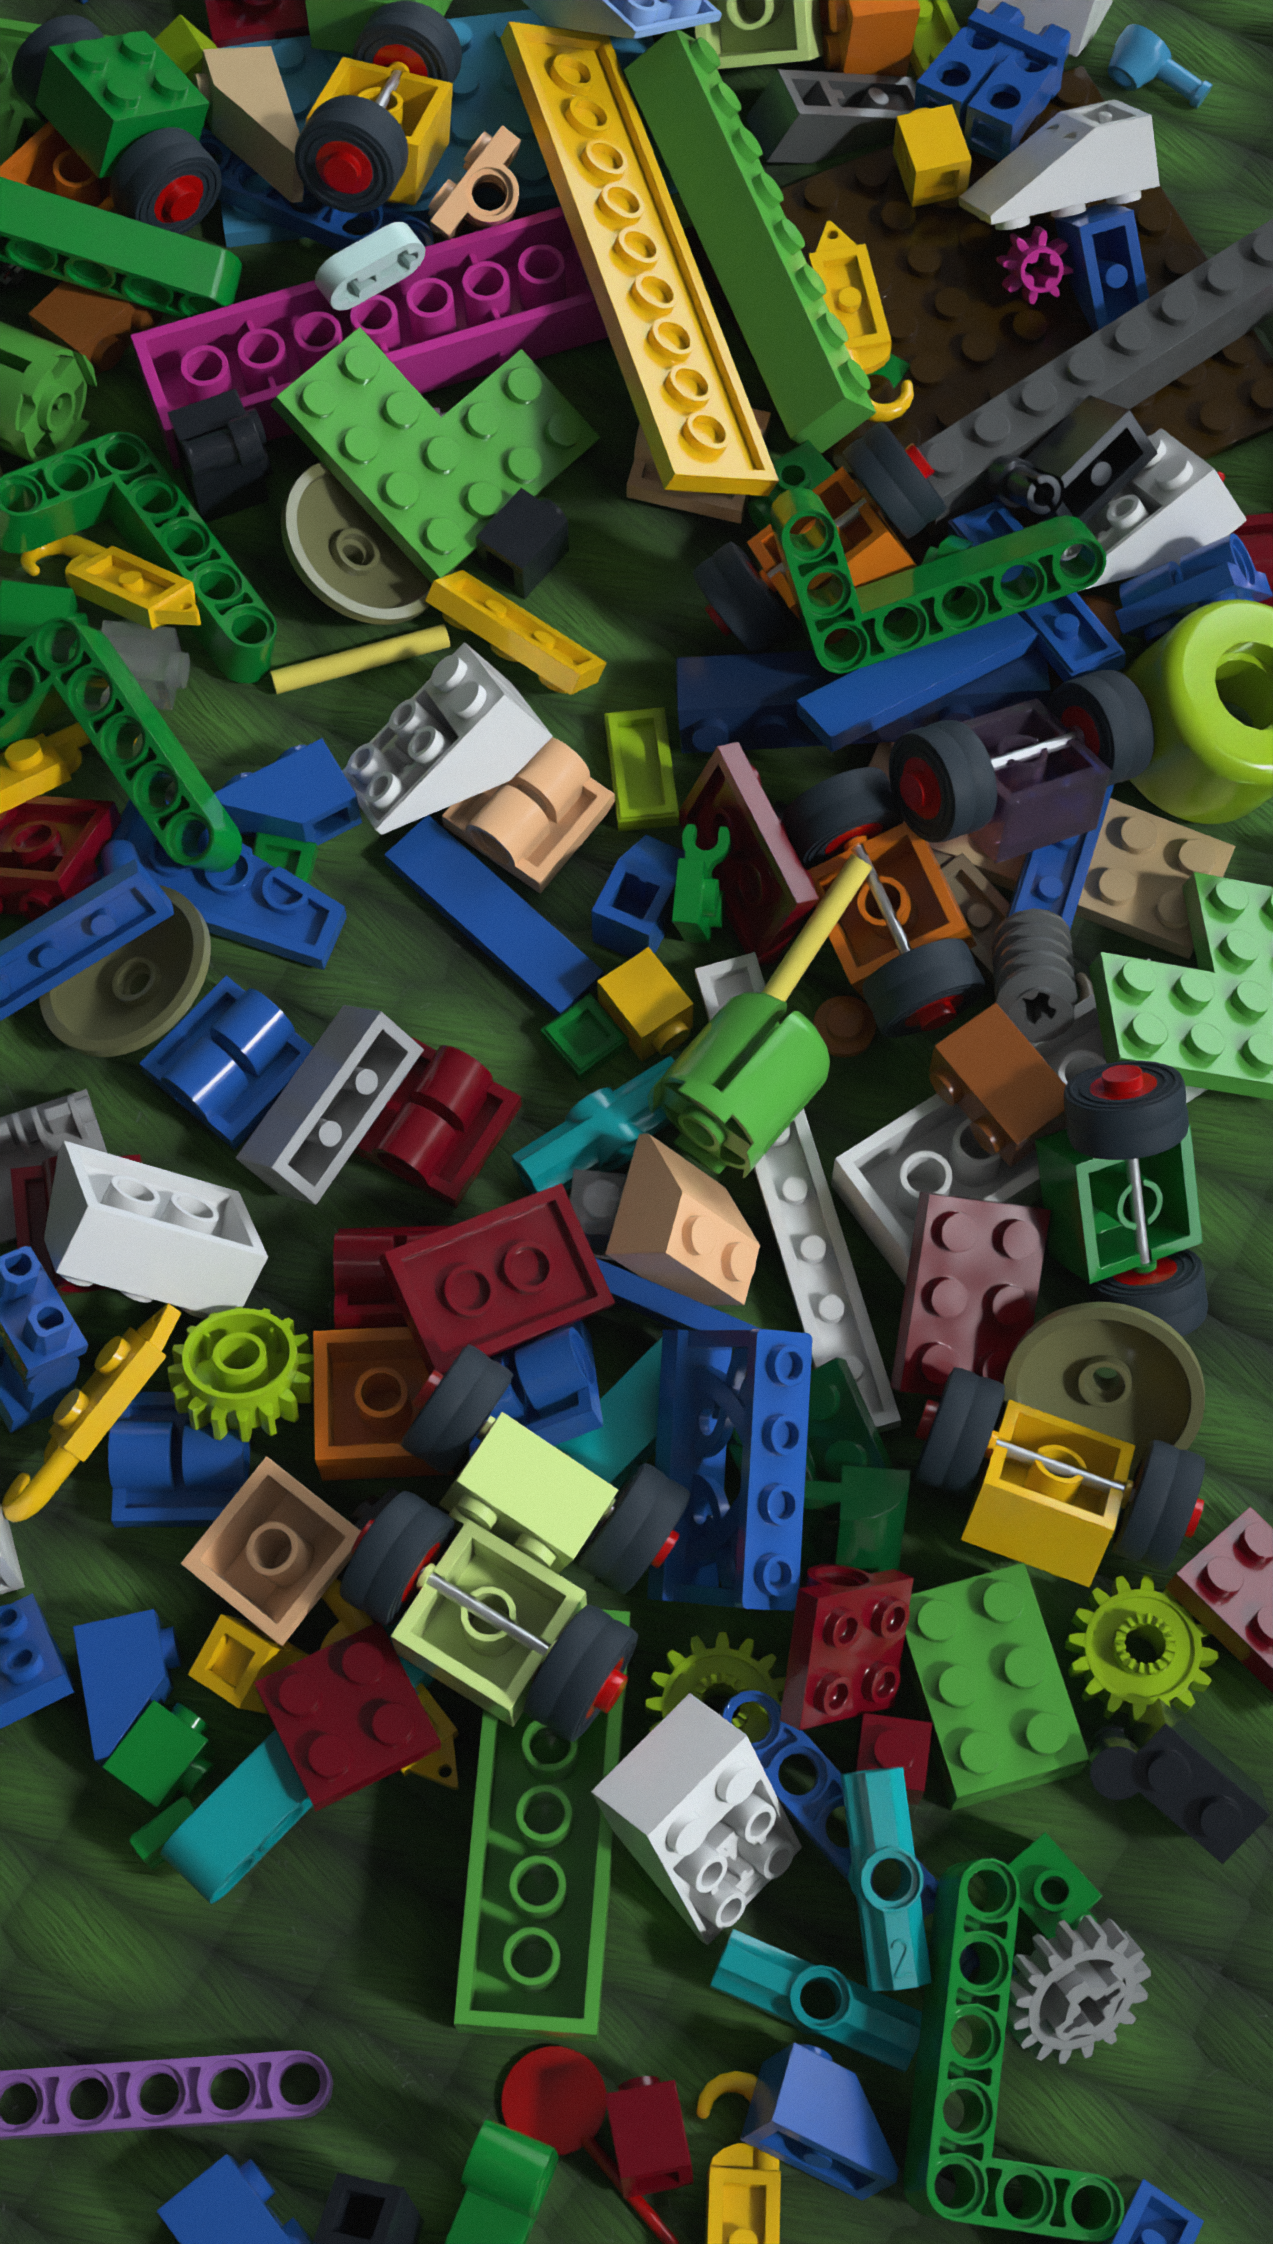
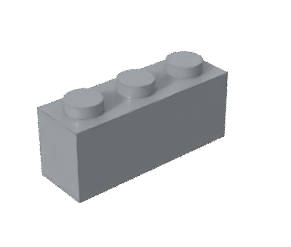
M343 1005L239 1152L236 1159L279 1195L316 1205L424 1049L382 1011Z

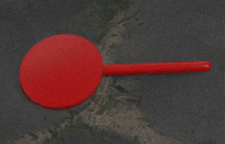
M543 2047L525 2055L514 2065L504 2083L502 2112L507 2127L555 2147L558 2156L573 2153L583 2147L623 2195L618 2166L594 2138L602 2126L607 2108L606 2088L598 2069L587 2057L566 2047ZM642 2195L626 2198L662 2244H679L675 2235Z

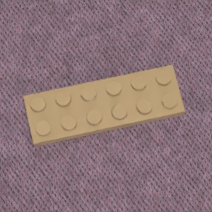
M895 742L879 743L868 766L881 769L888 779L889 758ZM988 752L990 759L999 756ZM1020 763L994 771L997 783V803L993 817L987 825L978 831L961 835L945 842H929L933 850L953 857L963 853L989 882L1011 891L1015 889L1050 777L1046 773ZM1110 798L1075 915L1190 959L1194 944L1182 886L1193 872L1223 877L1235 846Z

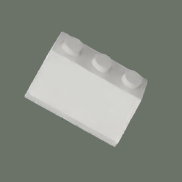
M63 1141L58 1152L44 1235L55 1273L60 1274L64 1279L76 1285L91 1286L95 1283L120 1290L127 1297L139 1302L148 1303L154 1299L176 1305L186 1313L198 1318L206 1319L211 1313H220L244 1306L268 1256L239 1191Z

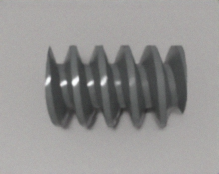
M1035 908L1018 911L1003 920L994 932L991 944L995 1003L999 1005L1027 1040L1033 1043L1050 1041L1064 1034L1075 1022L1074 1008L1078 999L1069 926L1061 916L1049 910Z

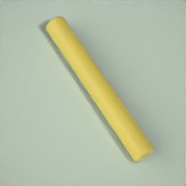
M445 624L272 670L270 673L276 694H281L449 648L451 645Z
M851 853L761 993H766L786 1002L873 867Z

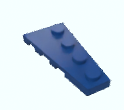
M129 798L121 815L122 821L114 831L110 842L126 840L134 844L138 850L141 865L158 885L174 889L184 895L200 911L210 933L321 970L325 969L347 917L345 906L284 868L271 866L255 856L252 849L243 843L239 859L231 868L224 872L211 873L176 863L166 853ZM207 829L202 832L198 840V851L200 854L205 850L209 841ZM100 861L98 870L101 877L104 878L102 861Z

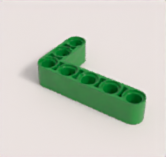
M0 177V261L183 319L234 303L242 271V263L230 251Z
M118 431L109 433L0 477V549L18 554L29 552L110 519L137 557L193 582L197 600L196 606L199 610L201 624L188 625V627L227 678L238 683L249 684L260 681L268 674L271 668L277 634V623L274 616L140 437L129 432Z
M801 487L789 489L778 496L773 502L770 511V524L804 634L821 666L829 672L838 674L849 673L859 668L867 667L1086 589L1098 581L1106 567V553L1096 537L1081 520L1066 515L1052 518L855 589L837 527L817 494ZM805 516L817 517L815 524L809 531L797 535L790 533L791 527L800 518ZM1074 544H1082L1080 552L1074 558L1068 561H1060L1063 552L1068 547ZM1016 565H1024L1022 572L1017 578L1009 582H1001L1003 574L1009 568ZM820 573H833L832 579L823 588L816 590L807 589L813 577ZM957 586H966L960 598L949 603L942 602L944 595L950 589ZM898 607H907L905 615L895 623H883L885 616L891 610ZM839 628L849 629L848 634L840 642L835 644L824 643L826 637L832 631Z
M65 617L51 618L39 626L0 661V753L5 752L11 744L19 740L34 737L68 707L166 853L176 863L211 873L224 872L236 863L242 850V837L237 826L110 640L101 631ZM77 640L75 655L69 660L70 647ZM32 679L31 693L25 699L26 686ZM109 686L110 695L108 701L101 708L102 694ZM139 734H142L141 749L134 756V741ZM174 781L175 794L167 805L165 793L167 787ZM207 829L209 841L205 850L200 854L198 851V840L202 832Z
M985 1858L956 1863L945 1870L936 1888L928 1957L932 1983L925 1984L903 2175L905 2197L909 2205L918 2214L928 2218L1078 2241H1104L1115 2234L1121 2226L1124 2216L1123 2198L1118 2187L1109 2178L1093 2173L992 2158L1020 1889L1014 1871L1002 1861L994 1858ZM974 1874L978 1875L985 1882L988 1889V1899L981 1911L971 1904L968 1897L967 1887ZM967 1945L977 1953L980 1960V1971L973 1983H970L960 1970L959 1959ZM959 2018H962L969 2025L972 2032V2043L964 2056H961L955 2050L951 2040L953 2025ZM953 2091L961 2098L964 2105L962 2122L955 2130H952L946 2124L943 2117L945 2099ZM947 2166L953 2172L956 2179V2190L949 2203L943 2205L935 2194L934 2182L939 2171ZM1015 2177L1023 2189V2201L1019 2210L1011 2215L1003 2203V2192L1005 2185L1011 2178ZM1082 2188L1089 2198L1090 2211L1083 2224L1078 2225L1071 2212V2203L1078 2189Z
M486 2119L464 2168L461 2184L466 2189V2192L444 2244H526L559 2160L556 2148L490 2119Z

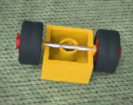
M403 0L388 3L375 11L367 21L354 44L352 59L342 57L306 117V125L297 139L294 155L296 169L301 181L308 191L323 204L347 213L368 212L378 208L386 201L416 205L449 144L453 83L459 74L462 60L459 38L451 24L439 12L427 5L414 1Z
M954 1367L952 1372L950 1371L939 1402L927 1400L914 1437L924 1440V1444L915 1467L914 1479L931 1487L941 1488L950 1494L966 1497L973 1485L983 1457L986 1458L961 1537L962 1541L984 1548L991 1553L1000 1554L1041 1569L1056 1577L1065 1578L1090 1587L1115 1530L1112 1551L1115 1554L1132 1561H1139L1143 1565L1156 1570H1167L1174 1560L1184 1536L1192 1538L1202 1514L1204 1500L1198 1498L1205 1471V1459L1187 1450L1178 1449L1160 1440H1151L1139 1461L1132 1481L1128 1480L1136 1445L1010 1399L997 1431L993 1429L1004 1398L1005 1385L987 1377H980L974 1372L963 1368ZM1120 1507H1121L1122 1510H1121V1513H1120V1516H1119V1519H1118V1522H1117L1119 1510H1120Z

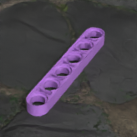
M300 2050L0 2071V2098L9 2087L21 2083L32 2087L38 2101L34 2115L23 2124L10 2125L0 2115V2140L304 2119L315 2116L326 2107L332 2097L334 2083L331 2071L321 2058L311 2052ZM298 2064H306L315 2068L321 2082L316 2097L304 2105H292L287 2102L282 2096L280 2088L285 2072ZM224 2070H240L246 2075L250 2085L249 2096L240 2107L233 2110H222L216 2107L210 2094L214 2078ZM157 2074L172 2076L177 2082L179 2089L178 2101L174 2108L162 2115L147 2113L142 2107L140 2100L141 2088L145 2081ZM98 2079L107 2088V2106L103 2113L95 2119L80 2120L71 2111L69 2102L71 2092L83 2080Z

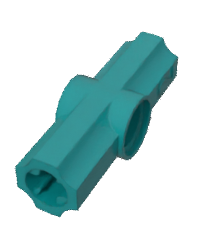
M671 1056L665 1058L614 1091L611 1088H602L587 1095L568 1112L565 1122L512 1154V1165L529 1194H535L560 1183L567 1190L599 1169L602 1173H608L632 1160L639 1134H650L652 1136L671 1124L661 1106L653 1114L650 1112L647 1095L675 1060Z
M903 1767L877 1768L840 1774L852 1861L849 1867L848 1880L852 1892L857 1899L868 1989L870 1991H894L930 1984L932 1980L920 1898L923 1890L924 1875L919 1862L915 1859ZM892 1858L899 1866L901 1882L893 1894L881 1898L872 1890L870 1884L871 1872L878 1862Z
M732 1929L709 1988L789 2022L803 2034L820 2036L899 2072L905 2073L919 2044L921 2011L876 1991H870L867 1987L846 1979L841 1972L833 1967L817 1966ZM818 1982L831 1989L836 2001L835 2012L831 2018L818 2020L805 2013L800 2002L801 1989L805 1984Z

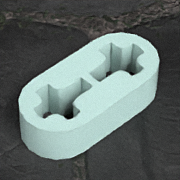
M394 222L327 259L315 276V284L333 309L338 311L348 310L412 274L421 265L426 249L408 224Z

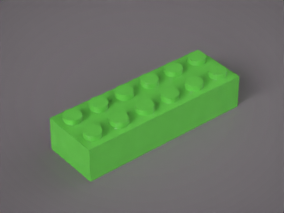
M601 1609L614 1620L630 1627V1611ZM626 1667V1669H625V1671H624V1673H623V1674H625L626 1676H627V1667ZM626 1685L611 1710L607 1714L600 1711L587 1730L574 1742L557 1735L548 1726L542 1725L530 1718L524 1711L512 1727L483 1709L454 2025L458 2033L598 2044L614 1831L591 1791L620 1763Z

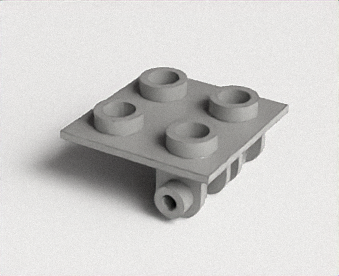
M87 1089L0 1117V1244L17 1239L10 1169L42 1165V1161L58 1155L63 1141L107 1153Z

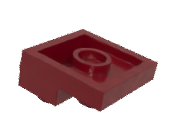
M36 796L19 806L1 813L0 914L23 915L26 919L33 922L101 880L102 877L95 863V858L122 821L115 801Z

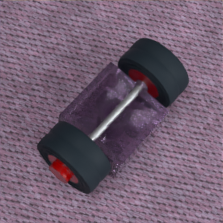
M1114 670L1096 671L1068 680L1058 686L1051 694L1047 708L1035 698L963 722L944 720L906 732L895 741L890 753L889 779L892 794L897 802L902 818L908 827L921 839L932 843H940L968 834L995 863H999L1097 829L1107 787L1136 777L1149 765L1154 750L1153 722L1143 695L1128 677Z

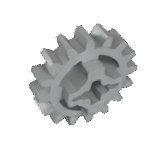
M1084 1915L1077 1930H1072L1066 1921L1062 1920L1057 1923L1056 1936L1047 1940L1040 1934L1035 1935L1032 1939L1036 1950L1032 1955L1016 1954L1013 1958V1962L1020 1972L1017 1976H1011L1006 2026L1023 2049L1028 2047L1035 2058L1040 2061L1051 2052L1059 2064L1066 2063L1072 2050L1077 2048L1085 2059L1092 2056L1095 2041L1103 2039L1111 2045L1117 2041L1114 2030L1118 2027L1117 2024L1119 2022L1123 2024H1133L1136 2017L1129 2010L1131 2004L1147 2000L1148 1993L1140 1984V1982L1151 1976V1970L1142 1960L1145 1954L1127 1931L1122 1932L1117 1924L1109 1918L1099 1926L1091 1915Z

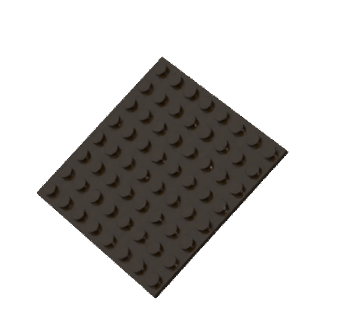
M1083 66L1062 74L1061 89L1053 100L1050 99L1043 112L1035 117L1020 139L1019 146L1059 112L1105 102ZM894 143L780 189L783 194V201L779 204L786 219L796 226L804 239L805 247L801 251L807 264L809 253L816 252L827 221H832L857 245L866 244L891 337L890 353L910 364V369L894 390L892 383L882 375L867 376L871 385L867 393L871 400L880 404H888L899 398L903 381L909 380L912 382L914 397L909 409L901 417L889 422H882L890 429L905 449L912 443L919 447L1091 336L1093 332L1065 275L1062 276L1057 285L1060 292L1058 297L1049 292L1038 293L1035 304H1029L1023 299V285L1017 291L1011 293L1002 286V282L1010 273L996 259L998 256L1007 255L1013 245L1009 235L1014 233L1021 239L1031 238L1034 227L1040 226L1047 231V245L1053 239L1058 238L1055 217L1051 216L1050 211L1029 216L1030 224L1024 227L997 230L995 229V224L991 225L984 220H980L979 217L959 205L958 197L912 207L893 154ZM968 148L972 159L968 183L969 189L999 162ZM1161 186L1141 190V198L1136 201L1117 204L1134 210L1149 298L1208 260ZM1106 199L1085 203V206L1088 208L1106 202ZM694 225L683 229L697 266L757 367ZM1039 256L1036 263H1027L1025 271L1031 275L1034 267L1043 266L1044 259ZM1252 329L1131 408L1130 411L1146 436H1151L1162 428L1201 459L1207 460L1273 431V359L1254 329ZM866 420L826 451L820 453L835 471L843 466L861 490L865 489V487L849 467L842 453L849 445L862 438L869 429L880 422ZM992 499L984 505L994 502V500ZM1006 506L1023 528L1038 524L1024 506L1015 508ZM882 509L879 510V513L917 567L922 565L930 546L939 549L940 543L948 537V528L935 537H932L923 528L915 536L907 539L897 530Z

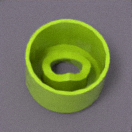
M1228 599L1212 602L1189 613L1137 657L1122 673L1136 685L1143 695L1154 727V750L1151 761L1142 773L1131 778L1130 781L1149 801L1160 809L1180 819L1201 824H1219L1237 820L1248 815L1273 797V607L1245 599ZM1221 701L1231 702L1245 709L1253 720V728L1242 724L1234 718Z

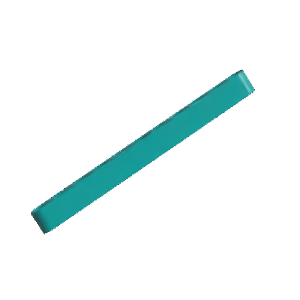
M662 1338L600 1399L603 1427L554 1446L618 1490L656 1452ZM401 1619L392 1626L382 1624L393 1648L391 1634ZM397 1655L414 1689L421 1682L427 1688L436 1679ZM276 1729L179 1826L161 1850L160 1856L210 1904L217 1902L225 1896L312 1807Z

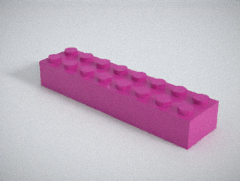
M562 207L553 208L426 246L425 257L421 265L412 274L348 310L338 311L333 309L317 288L315 280L132 334L131 339L140 375L173 468L178 469L181 467L167 412L236 389L245 411L252 408L256 409L267 441L293 434L295 432L272 408V402L278 394L359 327L420 394L493 373L520 349L531 360H536L608 338V333Z

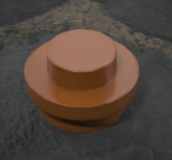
M837 996L825 1001L816 1011L813 1025L824 1040L828 1053L836 1057H853L864 1052L871 1045L875 1036L876 1022L873 1012L866 1003L855 997Z

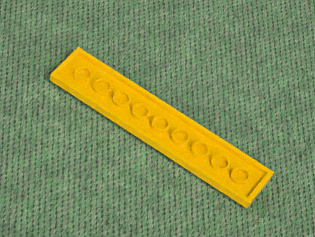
M509 21L500 40L664 490L769 496L779 479L609 35Z

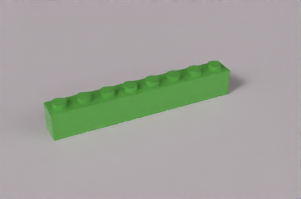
M680 30L670 31L624 69L625 75L790 439L800 444L809 440L820 453H823L876 413L867 393L871 387L870 381L863 369L851 359L844 344L848 341V334L839 319L829 311L824 301L823 295L827 292L825 284L804 258L801 251L805 247L804 239L796 226L785 217L779 204L783 201V194L776 182L765 173L759 161L762 149L752 133L743 126L738 112L741 110V104L731 88L722 81L717 70L721 65L719 56L704 38L699 37L695 40Z

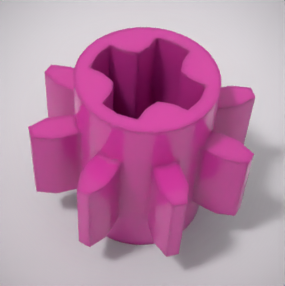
M1040 226L1034 227L1031 238L1021 239L1014 233L1009 235L1013 245L1007 255L998 256L996 259L1010 273L1002 282V286L1011 293L1017 291L1023 285V299L1029 304H1035L1038 293L1049 292L1058 297L1060 292L1057 285L1062 276L1073 273V269L1063 263L1060 255L1066 251L1068 244L1062 239L1056 238L1046 245L1047 231ZM1039 256L1044 259L1042 267H1034L1031 275L1025 271L1027 263H1036Z

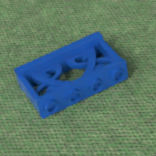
M768 1329L663 1330L655 1468L661 1471L667 1478L685 1487L691 1495L683 1514L673 1529L680 1534L677 1542L658 1569L651 1564L649 1565L647 1599L743 1609L795 1610L800 1583L812 1359V1336L810 1334ZM735 1427L743 1445L741 1485L737 1498L729 1508L728 1500L724 1493L726 1444ZM719 1578H720V1582H721V1584H722V1587H719Z

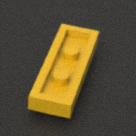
M460 570L436 579L432 583L425 601L443 612L442 616L446 622L458 629L472 631L491 643L490 648L498 656L512 662H520L539 675L540 682L549 689L572 695L598 683L607 662L466 571Z

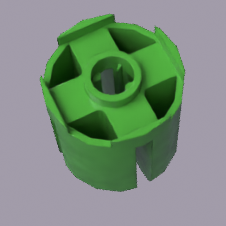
M0 321V449L35 463L78 446L90 421L81 418L86 402L87 384L97 388L93 365L83 354Z
M743 992L729 998L656 1082L647 1095L650 1112L653 1114L661 1106L670 1122L680 1131L679 1136L673 1141L674 1144L693 1160L717 1174H720L728 1165L744 1169L743 1178H745L820 1090L828 1076L830 1066L828 1048L817 1028L798 1010L793 1011L779 1024L778 1021L786 1013L787 1003L766 993Z

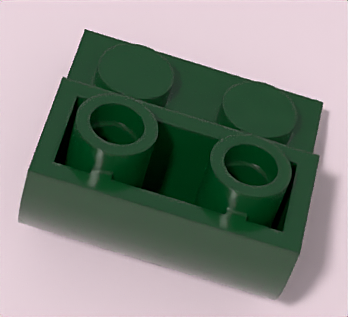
M836 1357L811 1370L805 1480L840 1483L842 1465L895 1470L847 1361ZM734 1427L727 1444L741 1474L743 1445Z
M842 1465L840 1483L805 1480L799 1589L805 1588L807 1571L815 1565H845L858 1568L870 1574L890 1569L899 1571L910 1471Z

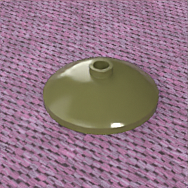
M322 462L306 470L288 491L281 511V534L284 547L293 568L304 584L332 609L347 617L365 623L378 625L398 624L411 620L424 612L430 606L425 600L432 583Z
M159 885L172 901L173 916L39 997L41 1012L48 1028L66 1046L76 1052L93 1057H112L127 1054L160 1038L186 1014L205 981L210 963L211 941L205 919L200 911L184 895L174 889Z
M1087 1302L1071 1305L1039 1320L1027 1330L1014 1347L1006 1367L1003 1383L1005 1385L1004 1408H1006L1010 1399L1136 1445L1127 1478L1131 1481L1139 1461L1151 1440H1160L1178 1449L1187 1450L1199 1431L1205 1407V1385L1201 1367L1194 1352L1183 1337L1170 1325L1153 1314L1136 1307L1113 1302ZM1101 1367L1112 1368L1117 1372V1375L1112 1378H1104L1099 1376L1096 1370Z

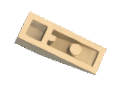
M271 46L203 49L202 73L193 75V85L210 102L206 116L211 133L291 203L303 202L304 184L298 175L294 156L296 142L300 133Z

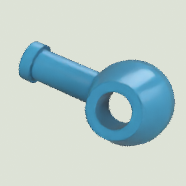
M1127 25L1115 43L1108 66V74L1116 84L1128 91H1135L1152 79L1158 78L1190 101L1189 104L1197 109L1213 86L1207 80L1203 82L1173 61L1170 50L1162 39L1141 25Z

